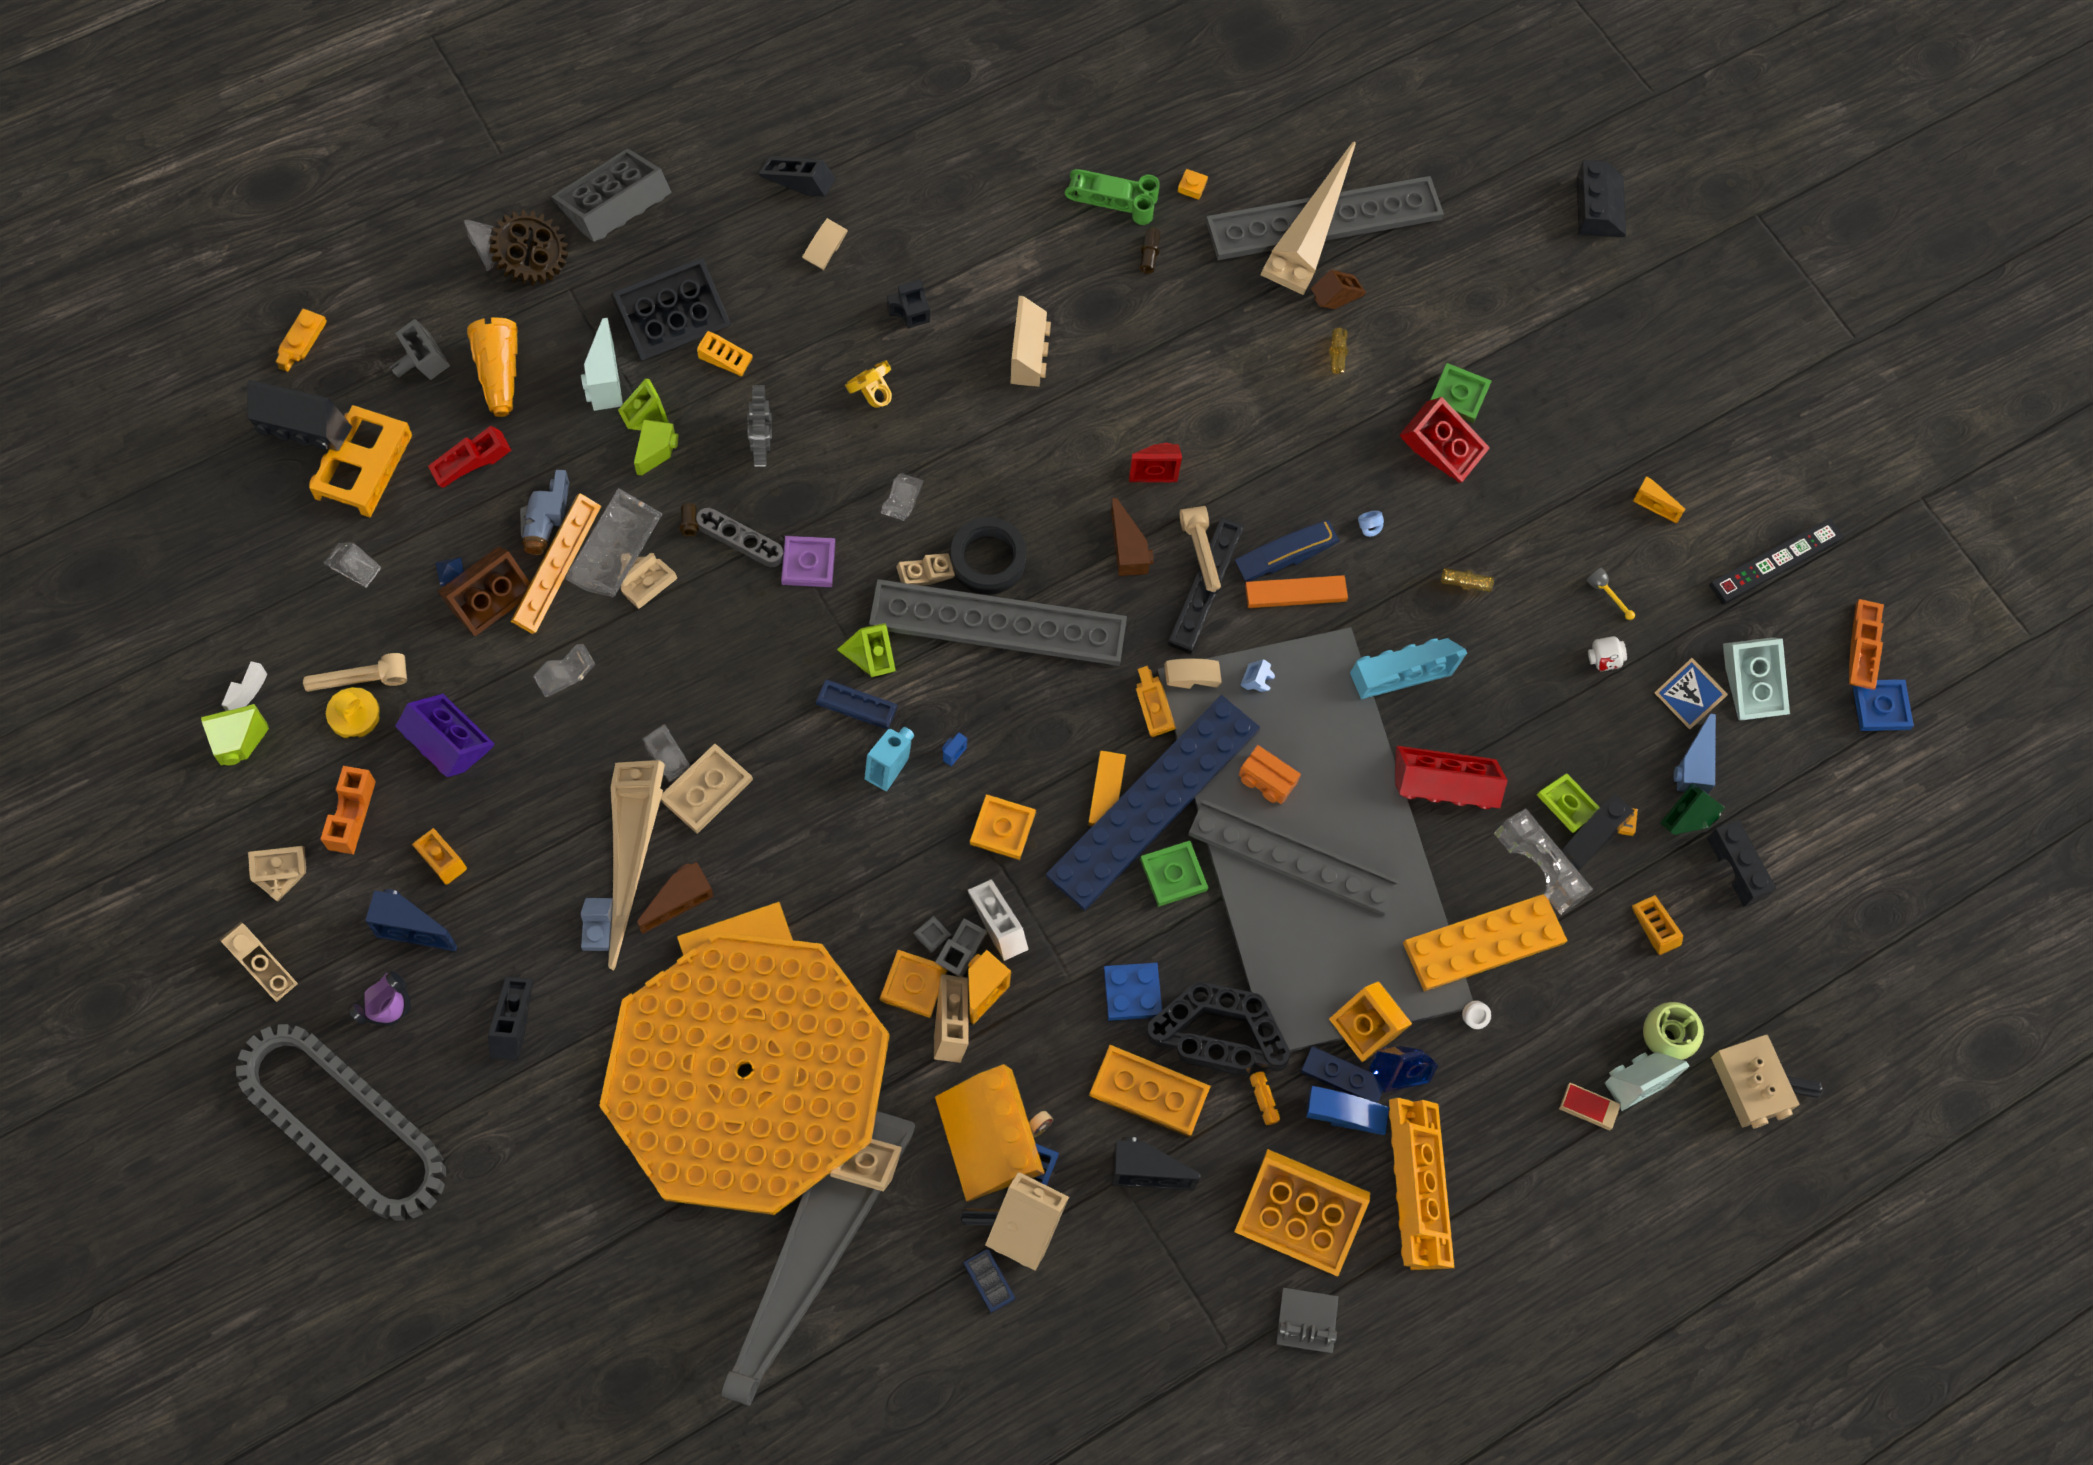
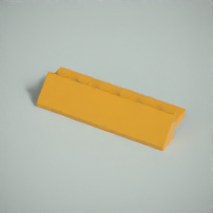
M1401 1098L1390 1099L1391 1144L1394 1151V1173L1397 1184L1396 1199L1399 1206V1228L1402 1240L1401 1255L1404 1265L1410 1266L1411 1270L1454 1268L1439 1106L1437 1103L1425 1100L1412 1102Z

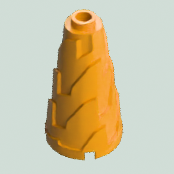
M493 317L491 318V324H485V319L471 323L467 328V335L470 341L472 357L476 363L478 378L482 384L489 410L496 417H505L513 410L518 329L516 323L512 320Z

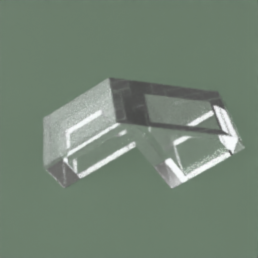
M900 473L893 481L890 497L883 503L881 513L904 521L911 514L924 480Z
M576 644L563 660L546 661L533 677L544 696L549 697L581 681L594 667L595 663L585 645Z

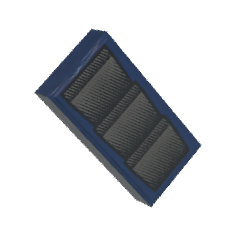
M989 1249L963 1262L990 1313L1015 1300L1014 1294Z

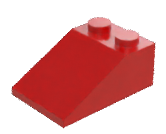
M1443 397L1427 401L1399 435L1416 454L1459 483L1465 480L1490 448Z

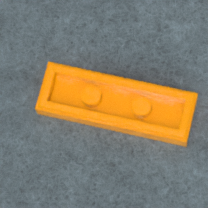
M1100 751L1089 826H1093L1119 800L1126 755Z

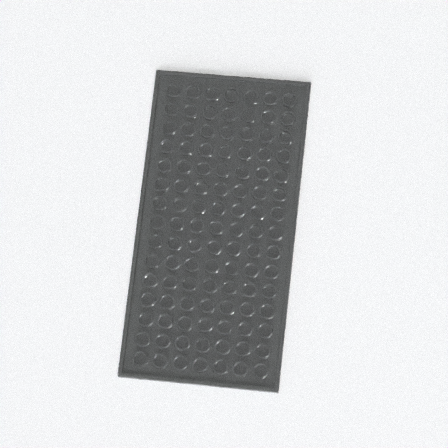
M1351 627L1206 658L1207 660L1219 661L1222 683L1217 688L1194 684L1190 689L1170 686L1166 682L1165 667L1157 669V676L1163 684L1176 729L1173 730L1176 740L1221 694L1260 726V731L1194 798L1197 813L1202 801L1206 800L1398 879L1387 911L1382 916L1207 844L1249 991L1257 993L1265 999L1290 1052L1343 1040L1344 1038L1329 1018L1364 987L1378 981L1411 1023L1463 1011L1464 1007L1473 1001L1466 978L1424 992L1403 945V942L1407 939L1449 925L1408 800L1399 795L1395 786V760L1374 696L1361 699L1350 674L1356 661L1361 658ZM1264 659L1271 664L1270 670L1274 673L1275 677L1271 680L1265 679V684L1270 687L1268 691L1247 690L1240 685L1249 663ZM1257 745L1301 773L1299 782L1282 804L1268 801L1262 795V791L1256 787L1249 788L1241 781V777L1238 776L1242 765ZM1253 1003L1255 1012L1258 1013L1261 1007ZM1268 1027L1260 1028L1263 1037L1267 1038L1273 1034L1272 1030ZM1274 1043L1271 1047H1272V1049H1273V1056H1276V1055H1278V1054L1276 1053V1051H1275V1049H1274V1046H1275V1043Z

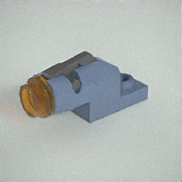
M556 470L555 479L550 480V492L534 491L529 498L528 505L520 509L522 545L524 546V551L529 554H543L544 550L548 547V539L553 526H561L564 520L569 489V479L566 470Z

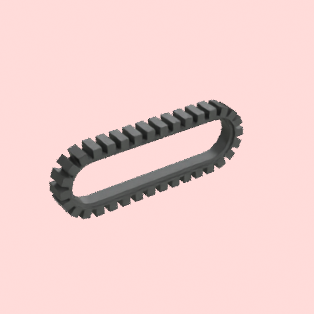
M278 1024L277 1033L270 1026L260 1030L264 1040L260 1041L253 1035L246 1042L253 1050L252 1052L241 1050L238 1060L244 1065L236 1066V1076L241 1080L238 1084L242 1092L248 1096L247 1099L370 1211H374L378 1216L388 1219L390 1216L394 1221H405L406 1210L412 1218H416L423 1214L420 1208L421 1203L430 1209L437 1202L430 1193L434 1192L441 1195L445 1184L437 1178L446 1177V1167L441 1162L444 1159L439 1150L427 1136L421 1133L417 1127L408 1121L388 1101L383 1099L378 1092L371 1088L368 1083L359 1077L339 1057L335 1056L313 1034L310 1035L305 1029L298 1026L292 1029L289 1024ZM282 1046L297 1047L310 1056L422 1158L425 1166V1176L419 1189L411 1196L400 1200L387 1199L373 1189L263 1088L258 1072L264 1057L275 1048Z

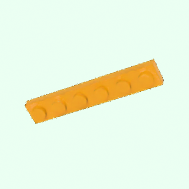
M581 493L576 496L511 622L531 634L536 633L601 508L599 504Z

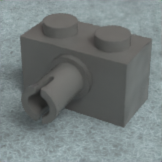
M416 319L395 333L407 353L390 365L393 373L398 378H401L416 366L424 375L432 380L450 366L429 331Z

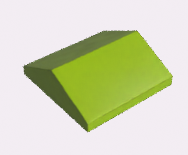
M1565 774L1537 794L1572 833L1579 831L1600 808L1568 774Z

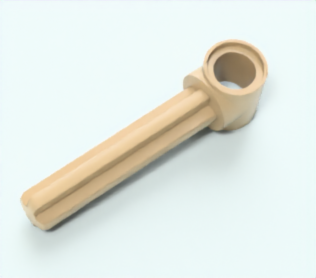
M1206 506L1180 509L1181 527L1183 531L1192 536L1206 589L1215 592L1217 589H1220L1221 584L1206 535V530L1209 527Z
M390 653L382 656L377 665L305 676L303 685L306 691L381 680L382 683L389 686L402 685L407 682L405 656L400 653Z

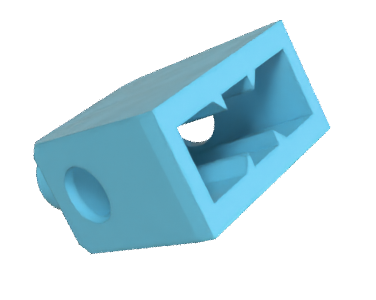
M901 727L898 732L892 729L886 731L867 754L865 780L887 792L909 759L911 740L914 737L910 729Z

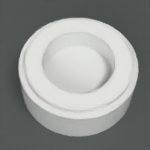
M1471 1001L1464 1007L1462 1017L1464 1022L1471 1028L1481 1029L1490 1022L1491 1011L1484 1003Z

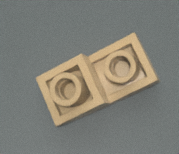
M827 218L802 258L824 270L833 253L838 250L848 230Z
M948 553L925 555L923 560L899 562L896 567L901 583L925 586L955 576Z
M1176 659L1164 663L1167 685L1190 689L1194 684L1217 688L1222 683L1219 661Z

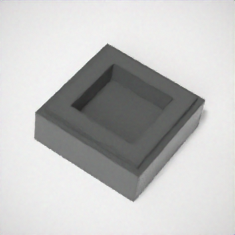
M934 916L914 932V936L930 954L934 953L951 938V934Z

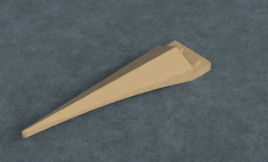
M1355 141L1352 142L1274 247L1262 270L1261 276L1304 295L1313 278L1354 151Z
M660 760L615 763L611 783L613 906L608 962L609 968L613 971L616 967L663 792L660 787L665 764Z

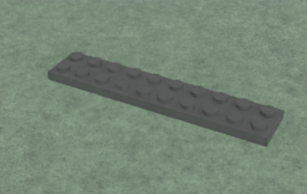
M1431 176L1340 192L1325 241L1442 220L1444 213ZM1312 197L1207 216L1206 224L1217 259L1223 260L1272 251Z
M878 579L869 627L886 623L888 632L1120 666L1127 616Z

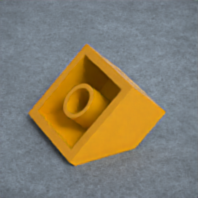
M988 950L982 955L977 954L968 964L970 967L968 969L969 1021L973 1025L1010 987L1011 971Z
M1379 981L1364 987L1329 1018L1362 1062L1392 1042L1412 1025Z

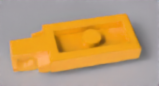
M302 309L279 346V356L276 360L279 369L288 372L295 361L299 362L300 359H305L326 324L324 316Z
M1148 666L1139 668L1138 672L1142 682L1137 684L1136 691L1150 736L1153 738L1175 730L1176 726L1162 682L1159 677L1153 678L1151 669Z

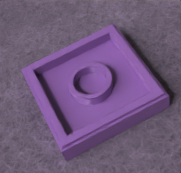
M785 536L782 585L832 587L835 538Z

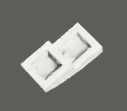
M251 661L242 684L231 682L222 703L225 711L247 706L254 698L267 676L261 664Z

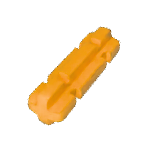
M1263 1071L1253 1073L1250 1076L1252 1087L1256 1088L1254 1093L1260 1110L1264 1112L1262 1115L1266 1125L1275 1124L1280 1120L1277 1109H1274L1276 1105L1270 1087L1266 1085L1265 1073Z

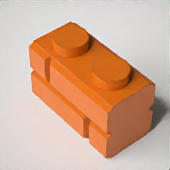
M1257 745L1242 765L1238 776L1241 777V781L1249 788L1256 787L1262 791V795L1268 801L1282 804L1299 782L1301 773Z

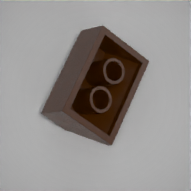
M498 546L437 592L471 634L477 636L520 604L530 582L509 551Z

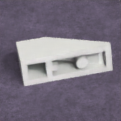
M992 879L969 889L968 893L1004 961L1027 951L1028 946L1023 928Z

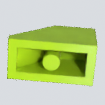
M649 420L643 421L634 461L637 475H643L671 458L673 448L676 449L678 445V434H675L673 424Z

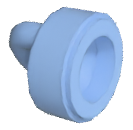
M1380 511L1366 512L1358 518L1359 526L1362 528L1365 536H1375L1383 528L1384 520Z

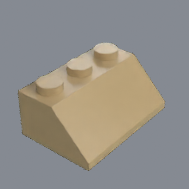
M1019 296L1011 363V384L1039 387L1040 377L1045 378L1046 363H1042V358L1048 355L1049 342H1044L1045 336H1050L1051 322L1046 321L1047 312L1024 296Z

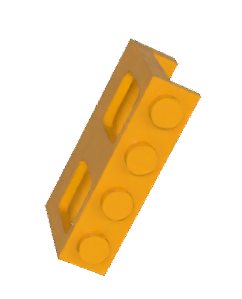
M352 405L349 413L344 415L352 425L351 431L339 451L329 449L328 453L323 455L317 474L312 476L309 488L316 500L320 501L322 496L352 505L358 507L361 515L371 518L412 437V433L406 422ZM362 420L383 427L373 448L369 449L350 443ZM340 461L362 468L351 490H345L329 484Z

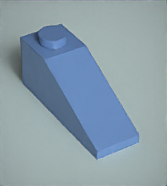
M1715 714L1709 715L1679 766L1675 767L1674 782H1677V791L1685 792L1694 783L1709 794L1715 786Z

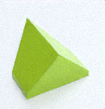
M645 379L618 409L628 429L642 430L644 420L669 423L661 400L650 379Z
M886 623L859 629L837 649L871 677L896 671Z

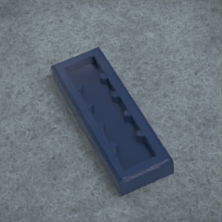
M825 679L816 700V705L887 730L897 710V704L827 679Z
M1313 1046L1301 1073L1345 1093L1378 1103L1387 1081L1385 1078Z

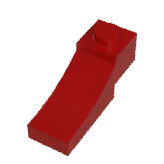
M489 426L472 440L467 437L428 467L438 486L444 488L456 479L487 464L493 465L512 450L503 433Z

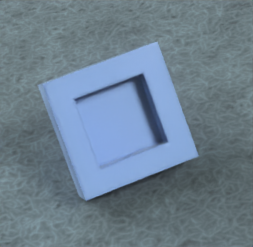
M1264 659L1249 663L1240 685L1247 690L1268 691L1270 687L1265 684V679L1271 680L1275 677L1274 673L1270 670L1271 664Z

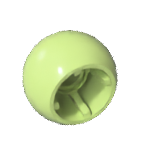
M1667 1002L1655 1007L1648 1014L1644 1022L1643 1036L1647 1046L1653 1053L1658 1052L1684 1060L1692 1056L1699 1049L1703 1041L1704 1029L1701 1019L1692 1008L1678 1002ZM1665 1030L1672 1032L1675 1040L1669 1039L1665 1034ZM1685 1030H1686L1687 1040H1686V1041H1683V1039H1684V1037H1685Z

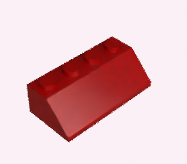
M1404 746L1396 747L1395 786L1399 795L1408 799H1415L1416 797L1426 798L1432 802L1450 801L1459 806L1472 804L1482 809L1501 807L1508 780L1496 759Z

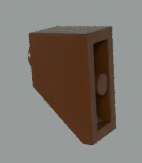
M1330 270L1311 288L1318 305L1331 309L1341 307L1366 294V291L1355 275Z

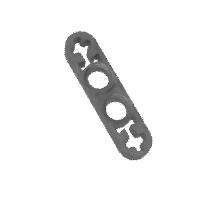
M704 508L698 512L696 521L699 525V530L768 567H776L782 563L783 549L777 542L714 509ZM712 517L713 523L707 522L704 524L703 519L708 520ZM727 527L736 529V533L731 537L722 534L723 530ZM753 538L758 543L753 548H747L744 546V541ZM773 551H776L777 557L771 556V558H768L767 552L773 553Z

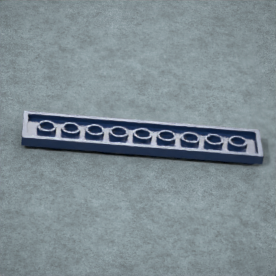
M1221 694L1046 873V877L1081 909L1086 911L1260 731V726Z

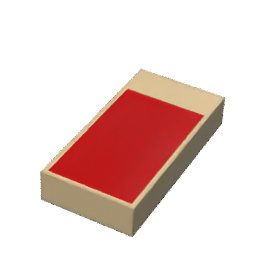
M1569 1083L1559 1109L1610 1131L1613 1128L1621 1104Z

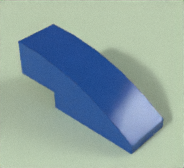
M1312 1086L1309 1091L1305 1118L1331 1122L1333 1126L1385 1135L1389 1107L1347 1093Z

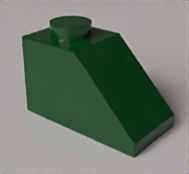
M1692 783L1660 824L1674 835L1706 829L1719 819L1725 807Z

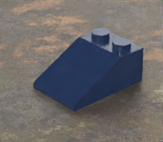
M384 889L383 892L374 890L365 921L377 938L456 951L457 945L449 932L405 899L399 892L391 889Z

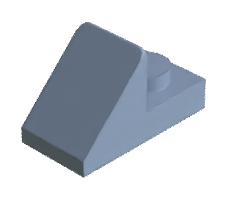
M613 898L585 899L581 911V918L583 920L581 948L583 951L610 950Z

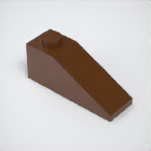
M1112 498L1110 510L1118 576L1148 574L1149 565H1153V551L1148 550L1146 538L1119 500Z
M697 862L692 865L685 864L681 866L641 915L637 923L642 934L714 897L712 888Z

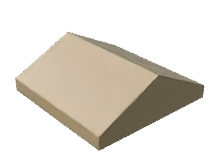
M872 1139L869 1145L842 1165L833 1169L830 1176L884 1191L892 1181L902 1147Z

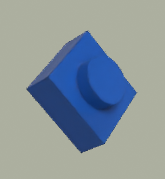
M958 733L954 739L949 738L942 748L943 761L951 767L967 748V738Z

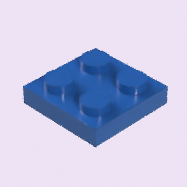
M1877 680L1875 690L1852 685L1860 731L1911 730L1914 724L1905 680Z
M1157 963L1104 966L1108 1021L1154 1018L1162 1011Z

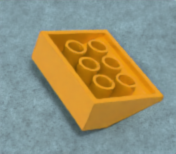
M1003 1064L979 1073L935 1097L967 1202L1009 1187L1018 1172L1030 1178L1045 1174L1012 1069Z
M1267 1149L1234 1232L1335 1276H1339L1369 1204L1370 1192Z

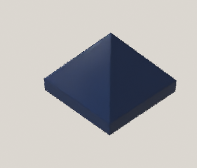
M461 557L436 562L440 586L448 584L464 572Z

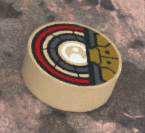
M1041 1111L1029 1121L1033 1138L1042 1134L1051 1125L1053 1118L1047 1111Z

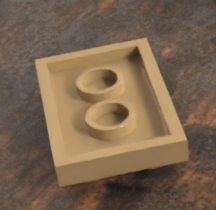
M714 744L662 793L660 801L698 834L753 778L720 747Z

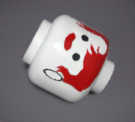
M1615 636L1594 640L1592 649L1588 650L1590 664H1595L1596 668L1602 672L1621 668L1623 661H1627L1624 641H1619Z

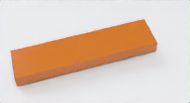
M1345 575L1246 582L1245 584L1248 608L1347 602L1348 599Z

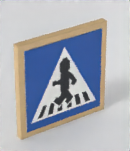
M1693 658L1655 692L1689 729L1694 727L1728 695Z

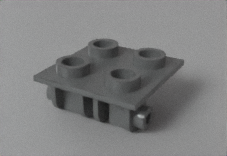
M1283 1288L1276 1345L1333 1353V1346L1337 1338L1335 1327L1339 1296Z

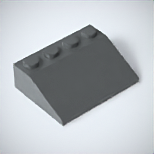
M627 148L552 195L551 198L586 237L595 242L605 238L607 233L615 228L625 225L626 221L632 217L644 213L654 203L661 202L665 196L672 192L659 167Z

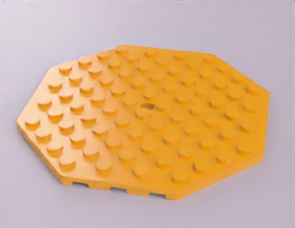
M716 932L697 949L693 948L679 958L677 963L665 972L661 971L647 981L646 985L633 995L631 993L622 999L599 1106L665 1201L775 1215L830 1174L833 1169L842 1165L871 1143L890 1035L823 944ZM741 1065H752L753 1071L748 1076L742 1078L738 1075V1069Z

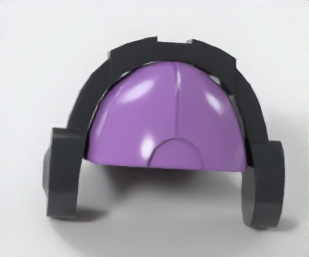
M393 971L389 974L385 973L380 981L365 991V1009L358 1004H352L348 1008L350 1015L360 1024L369 1022L376 1025L390 1026L398 1023L411 1009L405 981Z

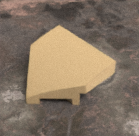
M649 553L646 557H631L630 554L622 555L623 567L621 577H619L621 591L638 609L677 579L675 572L663 561L656 559L654 553Z
M304 846L248 852L251 881L256 883L276 901H279L306 873Z

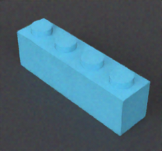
M1448 638L1442 640L1431 639L1423 645L1415 646V644H1411L1400 651L1393 652L1388 650L1372 658L1364 656L1356 661L1350 674L1360 698L1364 699L1452 676L1467 652L1465 648Z

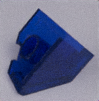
M1397 1046L1392 1048L1384 1047L1378 1050L1369 1068L1384 1093L1429 1083L1438 1068V1064L1423 1050Z

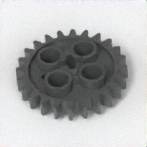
M753 385L752 400H749V413H747L748 439L750 440V450L754 451V465L758 467L767 465V451H770V439H772V415L769 412V400L765 398V385Z

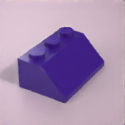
M444 694L407 703L395 726L446 777L465 772L494 746V743Z

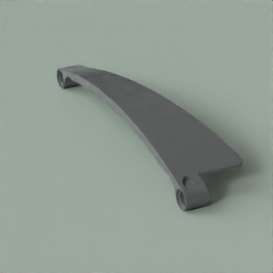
M876 1111L872 1139L902 1147L900 1159L913 1136L915 1124L911 1121ZM828 1174L803 1193L779 1259L733 1370L729 1371L721 1394L722 1397L748 1406L751 1405L764 1373L835 1268L881 1192L880 1190L834 1178Z

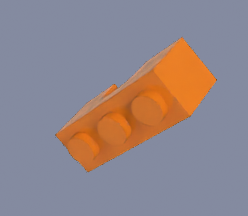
M343 766L336 787L339 798L338 807L335 815L327 816L321 836V841L330 851L354 855L376 783L369 770Z

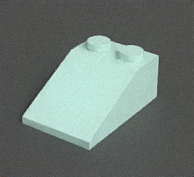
M603 318L584 363L585 374L581 375L587 402L592 401L594 411L621 407L623 405L608 318Z
M1764 638L1724 643L1725 669L1738 720L1790 714L1783 639Z
M1658 1052L1650 1056L1643 1053L1632 1060L1633 1065L1627 1068L1621 1065L1609 1072L1611 1077L1605 1082V1085L1615 1101L1621 1104L1620 1109L1623 1111L1667 1087L1689 1067L1687 1061Z

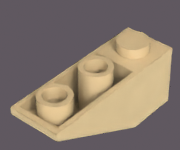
M242 922L219 939L276 1002L298 984Z

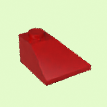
M1170 443L1154 444L1132 454L1129 482H1178L1182 461L1179 445Z

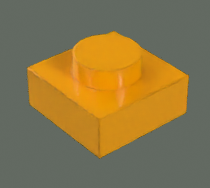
M1186 169L1178 186V192L1199 200L1207 184L1208 176Z

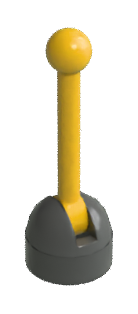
M1602 567L1587 578L1586 581L1592 587L1604 589L1623 610L1627 620L1634 619L1635 613L1632 610H1628L1608 587L1609 576Z

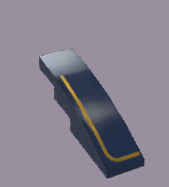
M1326 520L1278 538L1235 559L1245 581L1251 582L1268 572L1273 574L1292 563L1298 565L1340 541L1330 521Z

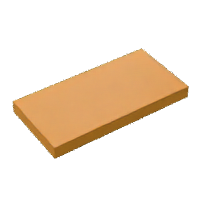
M780 902L677 936L683 956L693 948L697 949L716 932L793 940Z
M1109 1045L1089 1096L1191 1137L1211 1086Z

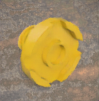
M887 360L874 365L876 369L865 370L845 384L848 392L853 393L861 389L871 406L879 408L887 405L891 401V391L882 377L891 370ZM877 389L882 391L884 395L882 403L876 401L874 397Z
M351 687L341 690L327 704V722L333 731L343 738L363 737L373 731L379 722V704L370 692L362 688Z

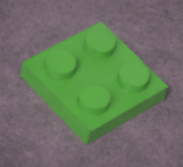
M1447 363L1431 400L1443 397L1463 420L1474 424L1491 380Z
M1190 841L1141 856L1140 861L1158 907L1208 891V885Z

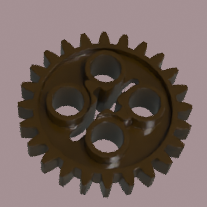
M525 210L521 211L520 216L515 211H512L510 217L505 214L502 221L498 220L496 222V228H492V236H490L488 241L491 245L488 251L494 253L491 261H499L496 269L504 268L505 277L512 274L513 282L521 278L522 285H525L526 281L530 280L532 286H535L538 279L543 285L546 277L552 281L555 274L559 275L561 268L566 263L564 259L567 258L568 252L564 250H566L568 243L562 242L565 234H557L560 227H552V219L545 222L544 214L537 218L533 210L530 216L526 215ZM530 229L532 230V238L529 246V250L531 252L528 257V266H525L524 262L527 252L526 243L529 237ZM513 232L520 233L522 237L514 235ZM537 237L545 239L546 242L538 240ZM511 253L517 254L520 258L512 257ZM535 258L542 260L544 263H538L535 261Z

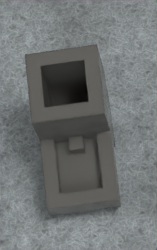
M964 918L952 940L948 939L936 960V964L962 977L969 969L968 964L975 957L988 931Z

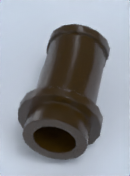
M685 503L681 506L679 530L682 532V535L687 537L695 536L699 530V525L696 523L697 506L693 503Z

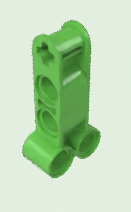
M1075 169L1070 172V184L1065 190L1067 198L1077 202L1132 213L1133 220L1140 225H1146L1152 221L1154 204L1157 202L1159 194V180L1155 176L1145 175L1137 182L1081 169Z

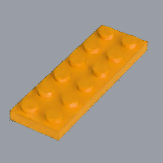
M1542 894L1407 939L1403 942V945L1425 992L1565 944L1567 939L1546 894Z

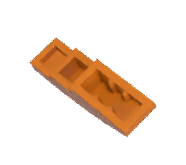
M1862 599L1856 602L1850 646V685L1872 690L1876 689L1883 642H1881L1883 623H1881L1884 604Z

